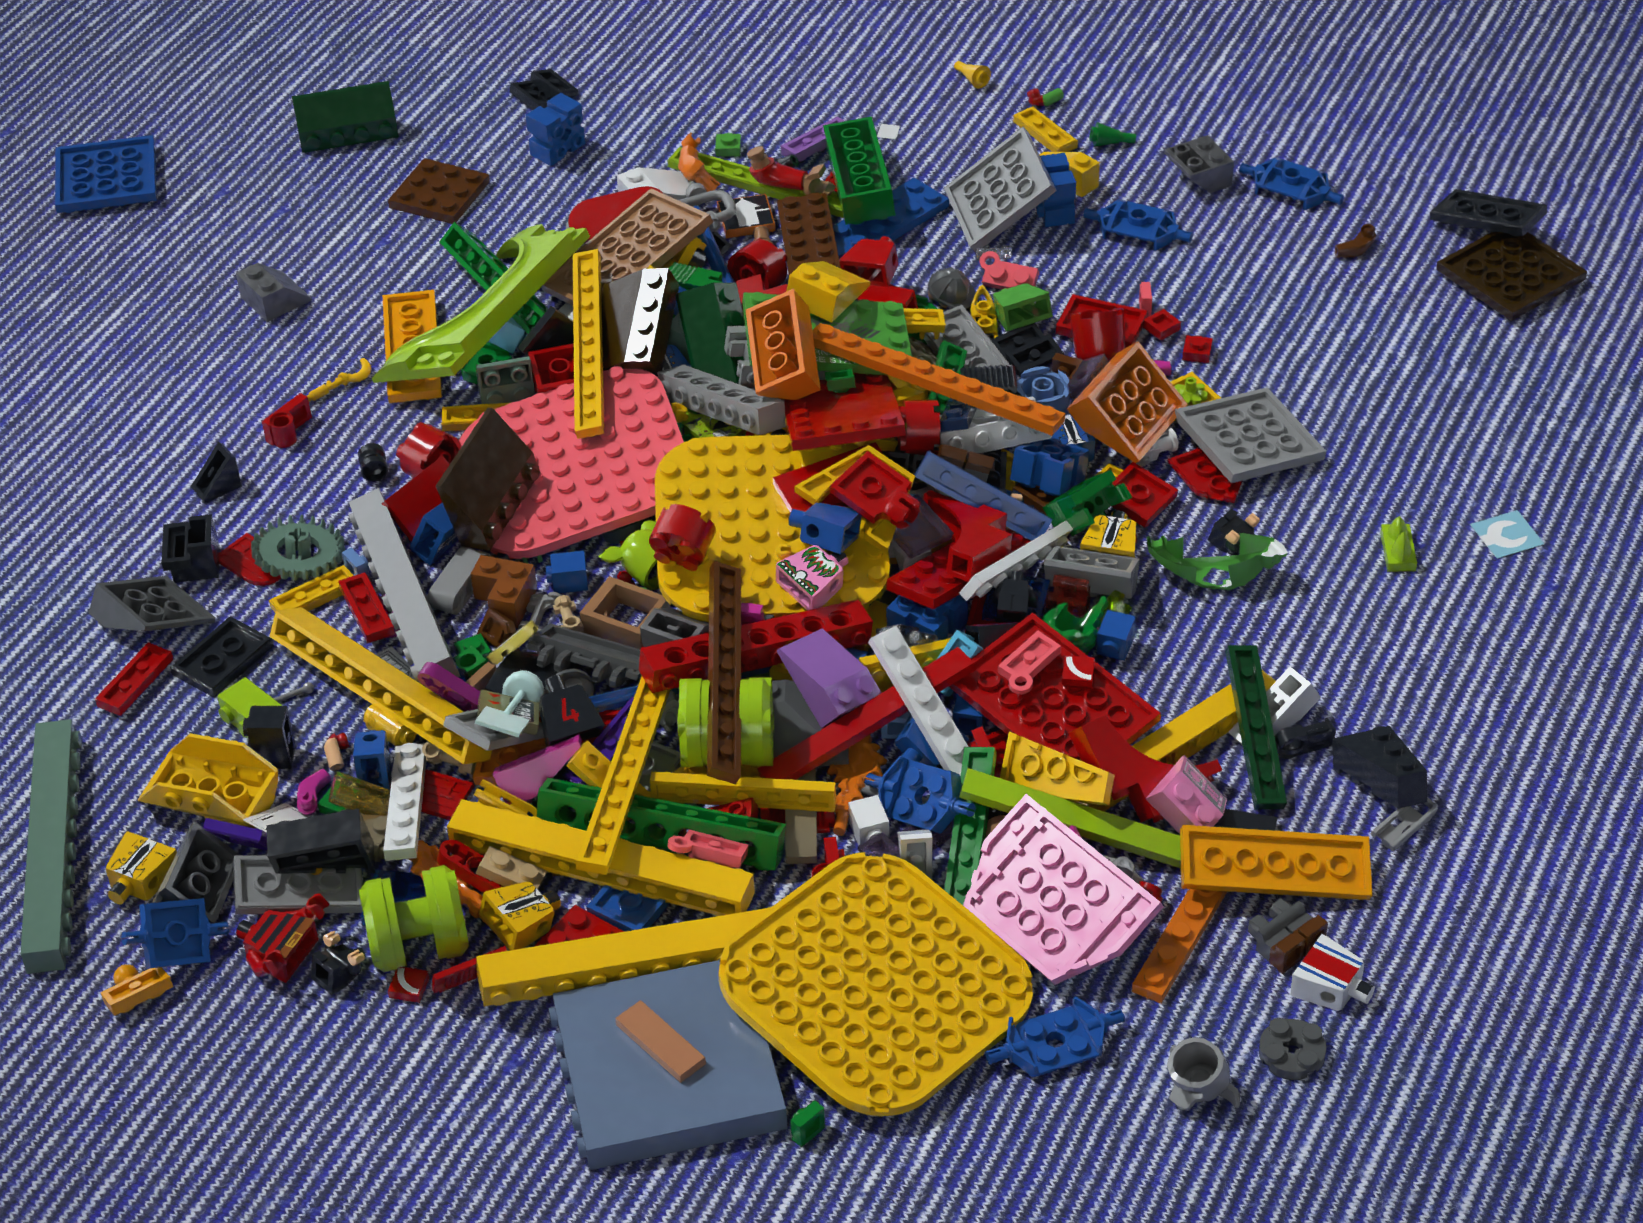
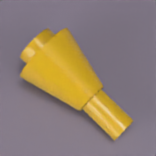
M957 61L954 64V69L963 73L975 88L980 89L988 84L991 71L987 66L965 64L961 61Z

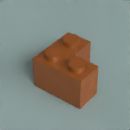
M480 555L470 574L474 599L488 601V608L496 609L512 620L515 628H518L527 611L526 607L530 602L531 596L538 590L535 566L533 564Z

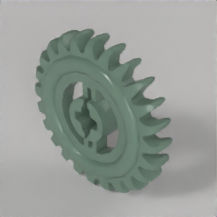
M302 514L298 523H294L292 516L289 515L287 525L282 523L281 518L278 517L277 528L273 527L269 521L267 525L268 532L263 527H260V536L258 533H255L254 540L251 542L252 558L257 566L261 567L266 573L270 572L271 576L277 577L281 575V579L284 580L291 577L294 581H297L298 578L308 580L309 576L317 578L319 573L325 574L329 572V569H334L337 563L343 559L342 552L345 551L344 538L341 536L339 529H336L334 533L333 523H330L329 528L326 529L325 520L322 519L321 523L316 526L315 517L312 516L311 521L305 524ZM311 543L319 549L318 552L312 557ZM284 544L286 558L278 552L279 548Z

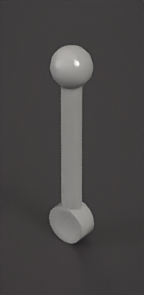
M306 682L303 687L273 699L281 702L304 692L312 693L314 685Z

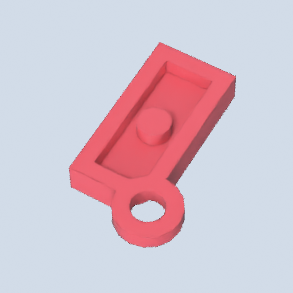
M987 251L981 255L979 262L981 268L985 271L981 281L984 286L1001 290L1026 283L1036 286L1039 276L1038 268L1000 261L999 255L993 251ZM988 258L995 260L992 265H987L985 261Z
M1038 630L998 665V673L1009 680V688L1013 693L1026 694L1033 687L1032 678L1061 653V645ZM1026 682L1023 686H1018L1015 683Z
M689 829L684 837H670L667 847L677 853H688V857L716 862L719 865L730 868H740L747 857L749 845Z

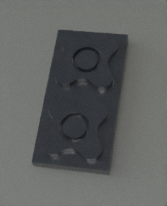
M1455 189L1430 211V220L1440 221L1443 224L1462 225L1465 228L1484 229L1492 233H1507L1513 237H1519L1526 234L1547 214V205Z

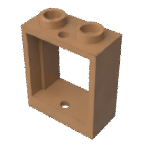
M609 576L580 611V620L586 634L640 649L643 647L640 633L641 625L654 608H670V604L661 594ZM619 603L648 613L638 627L608 617Z

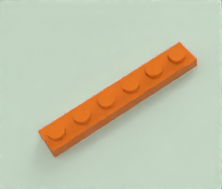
M1188 890L1132 983L1133 993L1162 1004L1227 891Z

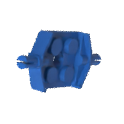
M1274 157L1262 164H1257L1256 167L1242 163L1239 167V173L1254 178V191L1256 195L1259 188L1276 192L1295 200L1304 201L1303 210L1315 207L1324 201L1341 205L1344 200L1343 194L1331 191L1328 173L1278 157Z
M1121 199L1116 200L1105 208L1102 207L1100 211L1086 207L1083 214L1084 218L1096 220L1100 223L1103 239L1106 238L1108 231L1143 241L1154 242V251L1170 244L1173 240L1177 239L1190 243L1193 238V232L1179 229L1173 211Z
M899 756L882 777L872 773L866 775L867 778L875 780L873 782L865 779V784L878 788V796L887 817L940 834L956 815L960 813L969 817L974 815V812L965 808L976 810L975 804L964 802L962 798H959L961 792L960 774L949 770H943ZM927 790H929L930 797L925 804H923L922 796Z
M1073 997V1006L1019 1022L1016 1026L1012 1025L1013 1017H1009L1006 1043L1001 1047L985 1051V1056L989 1065L1007 1059L1009 1063L1013 1062L1030 1076H1040L1102 1056L1104 1033L1107 1032V1027L1125 1022V1016L1121 1008L1106 1014H1099L1098 1010L1078 997ZM1051 1040H1059L1063 1043V1045L1060 1047H1053L1051 1045H1048L1047 1042Z

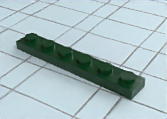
M1228 645L1225 654L1254 810L1284 809L1287 805L1257 645Z

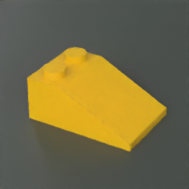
M825 261L802 263L789 275L787 291L794 289L809 306L811 314L832 323L870 286V281Z

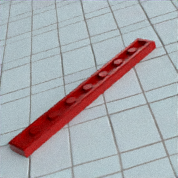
M956 647L923 667L922 670L936 693H939L975 671L976 667L974 661L959 647ZM892 686L773 759V766L757 768L759 776L770 779L797 780L909 710L896 688Z

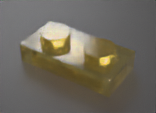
M337 771L333 777L328 802L351 810L359 808L360 812L365 815L387 816L390 790Z

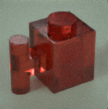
M1054 575L1053 586L1055 587L1053 592L1049 591L1047 594L1046 608L1052 610L1058 604L1068 603L1067 611L1076 617L1083 618L1090 608L1091 586H1089V580Z

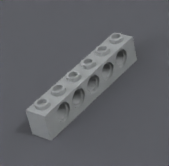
M684 364L658 372V378L665 388L669 402L680 403L690 410L757 435H763L786 427L784 400L758 396L753 389Z

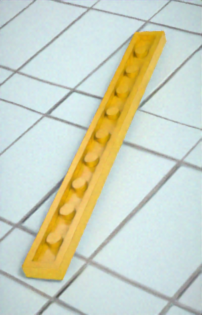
M598 249L573 254L574 422L577 439L604 434L601 256Z
M642 676L576 859V870L603 875L608 874L671 689L652 693Z

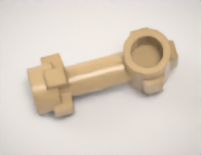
M567 595L557 597L554 601L553 609L555 615L561 614L563 625L561 627L584 633L582 621L577 616H573L572 611L576 610L575 602L571 601V598Z
M429 741L423 745L422 751L428 763L435 765L446 762L458 766L460 774H474L476 762L462 764Z

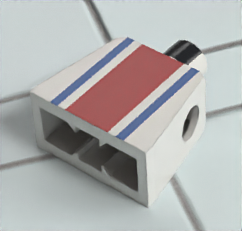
M1321 934L1292 974L1290 995L1339 1011L1344 1008L1351 997L1367 1004L1372 998L1375 986L1362 980L1364 962L1361 958L1329 937Z

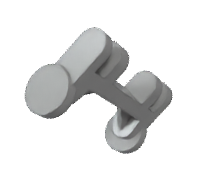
M550 592L548 595L533 594L526 609L528 612L533 613L530 621H534L538 626V631L541 630L539 625L545 610L553 608L555 599L561 596V594ZM521 621L518 630L530 621ZM533 636L530 637L527 641H532Z

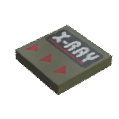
M481 689L478 698L477 717L486 706L505 711L514 697ZM522 699L512 714L529 719V723L523 733L537 735L539 703Z

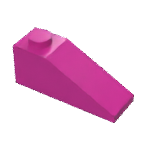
M580 734L496 767L493 776L497 786L529 804L532 803V798L538 795V790L546 779L553 778L581 747L582 739ZM503 798L505 803L512 804V802Z

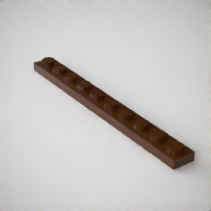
M714 560L709 573L708 680L710 681L707 726V776L737 784L741 777V718H739L741 681V569Z

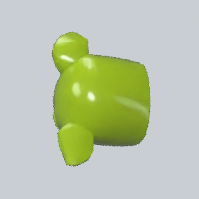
M652 520L644 521L641 525V530L630 534L620 547L611 546L598 557L608 563L620 561L624 569L642 586L650 590L659 589L658 575L648 580L652 568L657 563V560L654 558L655 551L649 544L650 535L656 524V521Z

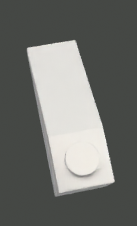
M1291 667L1266 692L1274 736L1282 729L1290 727L1301 720L1321 698L1312 684ZM1237 722L1228 733L1242 744L1239 724Z

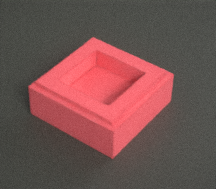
M1141 282L1139 308L1147 310L1148 317L1151 316L1152 312L1150 282Z

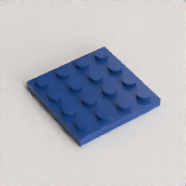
M154 135L55 147V208L57 213H72L80 210H96L103 207H120L127 204L157 201Z

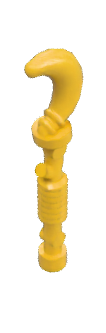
M361 358L362 368L359 372L354 374L341 372L334 382L331 383L328 380L326 385L323 384L310 391L309 395H307L309 402L316 401L327 395L330 390L335 389L341 384L346 386L349 382H361L367 379L371 373V364L365 358Z

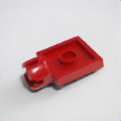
M869 451L830 485L831 494L873 524L877 520L885 519L897 528L904 530L910 526L904 521L913 523L920 512V501L908 493L911 490L912 482Z

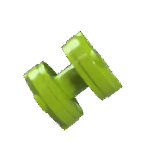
M772 677L741 679L739 718H741L742 765L773 766L774 708ZM702 678L680 679L677 724L681 767L707 766L710 681L703 680Z
M441 865L422 871L426 897L396 903L390 878L367 880L359 889L371 958L375 967L383 972H388L407 966L402 940L434 934L438 959H451L464 954L469 947V941L455 870Z

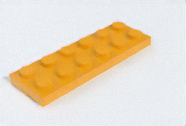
M434 290L382 295L386 361L400 346L437 327ZM441 377L387 382L388 402L403 403L406 401L442 398Z
M1182 825L1180 828L1182 889L1370 900L1373 896L1368 836Z

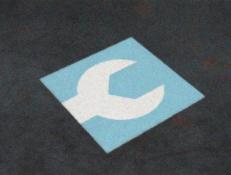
M1518 510L1470 524L1497 559L1544 545V542Z

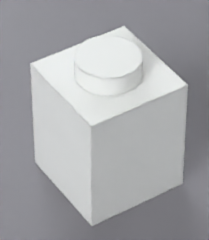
M878 795L848 802L849 824L860 849L890 842L889 820Z

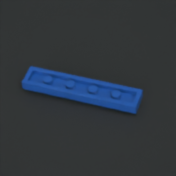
M927 451L914 474L916 478L960 502L976 508L984 504L1007 513L1006 527L1031 541L1044 534L1052 522V518L930 451Z

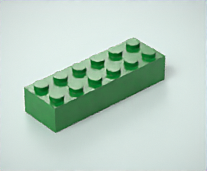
M872 116L823 125L827 153L845 225H856L864 221L884 220L890 216H896L892 188Z

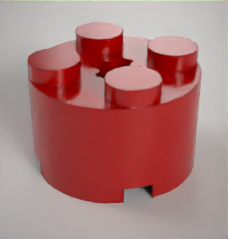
M757 238L732 255L728 260L727 267L735 282L761 274L767 290L785 282L787 277V255L783 249L777 248L766 240Z
M938 400L903 401V406H899L905 424L906 435L897 437V451L909 453L911 456H914V454L926 455L927 451L938 455V450H934V445H940V412L935 413L933 407L939 406Z
M420 422L415 425L405 442L399 445L396 456L400 459L402 471L414 478L442 455L451 464L462 446L460 441L452 435L430 424Z
M672 504L667 510L664 507L649 538V544L655 551L654 558L664 564L675 561L676 565L683 566L689 571H696L698 566L702 564L716 533L714 523L710 519L706 523L700 518L702 513L689 506Z

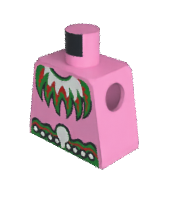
M813 545L777 562L776 582L806 610L821 608L841 589L843 585L842 567L848 564V558L844 552L841 554L833 552L828 555L819 546Z

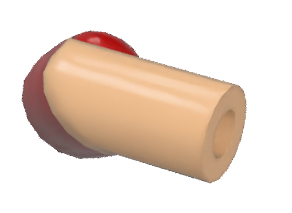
M345 733L331 734L325 742L324 752L331 771H337L344 767L340 749H347L349 747Z

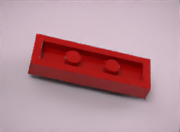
M366 572L338 581L340 591L367 644L395 635L394 626Z
M148 642L95 698L97 707L121 716L173 661L172 651Z

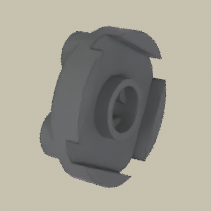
M1274 1018L1260 1037L1259 1057L1262 1063L1264 1060L1270 1067L1269 1071L1277 1077L1287 1080L1305 1079L1308 1073L1315 1070L1318 1072L1325 1062L1326 1041L1322 1036V1029L1317 1024L1307 1023L1298 1019ZM1292 1045L1299 1049H1296L1295 1053H1290L1286 1046Z

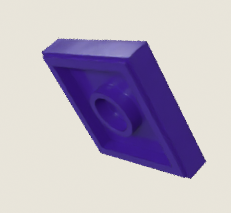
M205 819L203 829L225 842L267 851V832L215 819Z

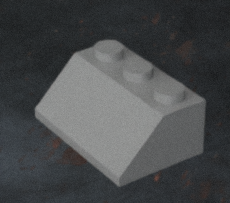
M1054 546L1044 561L1046 586L1054 587V590L1058 592L1077 590L1082 591V594L1085 596L1096 597L1099 594L1110 595V598L1116 601H1126L1128 598L1132 599L1136 592L1140 558Z

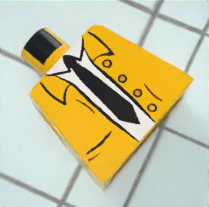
M1120 510L1113 511L1111 516H1095V523L1090 525L1080 544V550L1135 558L1136 522L1127 519L1126 513Z
M127 831L106 865V873L112 887L107 893L108 897L119 905L123 904L130 895L144 901L150 900L158 892L177 854V850Z
M522 882L485 891L479 914L509 950H516L528 946L549 932L554 910L560 908L561 901L555 891L542 895L531 882Z

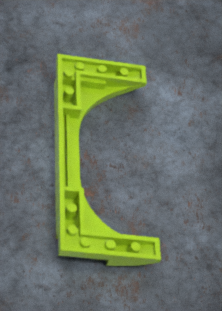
M543 224L528 227L508 239L500 247L496 255L499 259L517 257L510 268L476 302L459 315L400 346L387 359L384 366L372 377L373 382L455 376L590 238L587 229L570 227L563 231H545Z

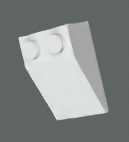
M638 167L617 175L618 192L649 186L659 189L665 195L676 200L687 198L686 189L689 185L695 183L691 180L688 181L681 171Z

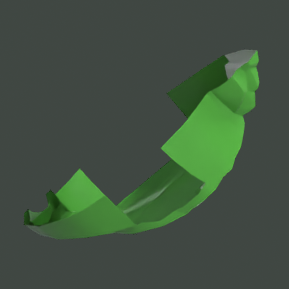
M1240 533L1239 555L1183 558V537L1167 541L1165 535L1156 541L1151 540L1150 536L1147 537L1148 551L1161 565L1195 585L1210 589L1230 590L1244 586L1253 580L1262 571L1263 567L1271 569L1288 554L1284 545L1272 537ZM1212 568L1229 571L1230 578L1223 580L1221 585L1202 581Z

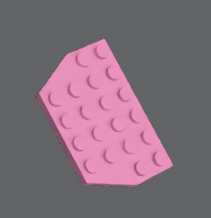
M1027 794L1023 796L984 840L981 848L983 853L978 869L974 870L971 879L972 885L966 894L963 904L965 908L984 922L988 928L1054 985L1121 956L1164 908L1159 900Z

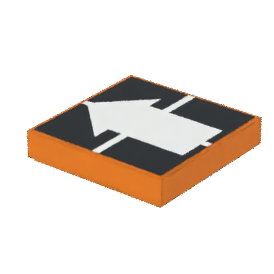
M766 194L733 199L736 204L734 216L729 220L721 222L726 238L753 235L754 229L758 226L767 227L769 229L768 232L775 231V222ZM717 201L718 212L726 209L722 201Z

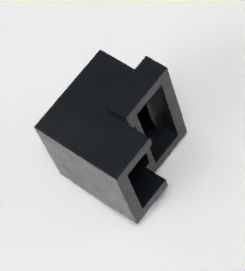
M212 514L189 517V522L163 524L161 564L163 571H171L173 582L219 578L220 545Z

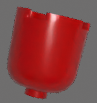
M1112 309V311L1104 312L1094 310L1070 314L1074 351L1077 359L1099 364L1102 357L1105 356L1109 363L1117 353L1126 348L1124 309Z

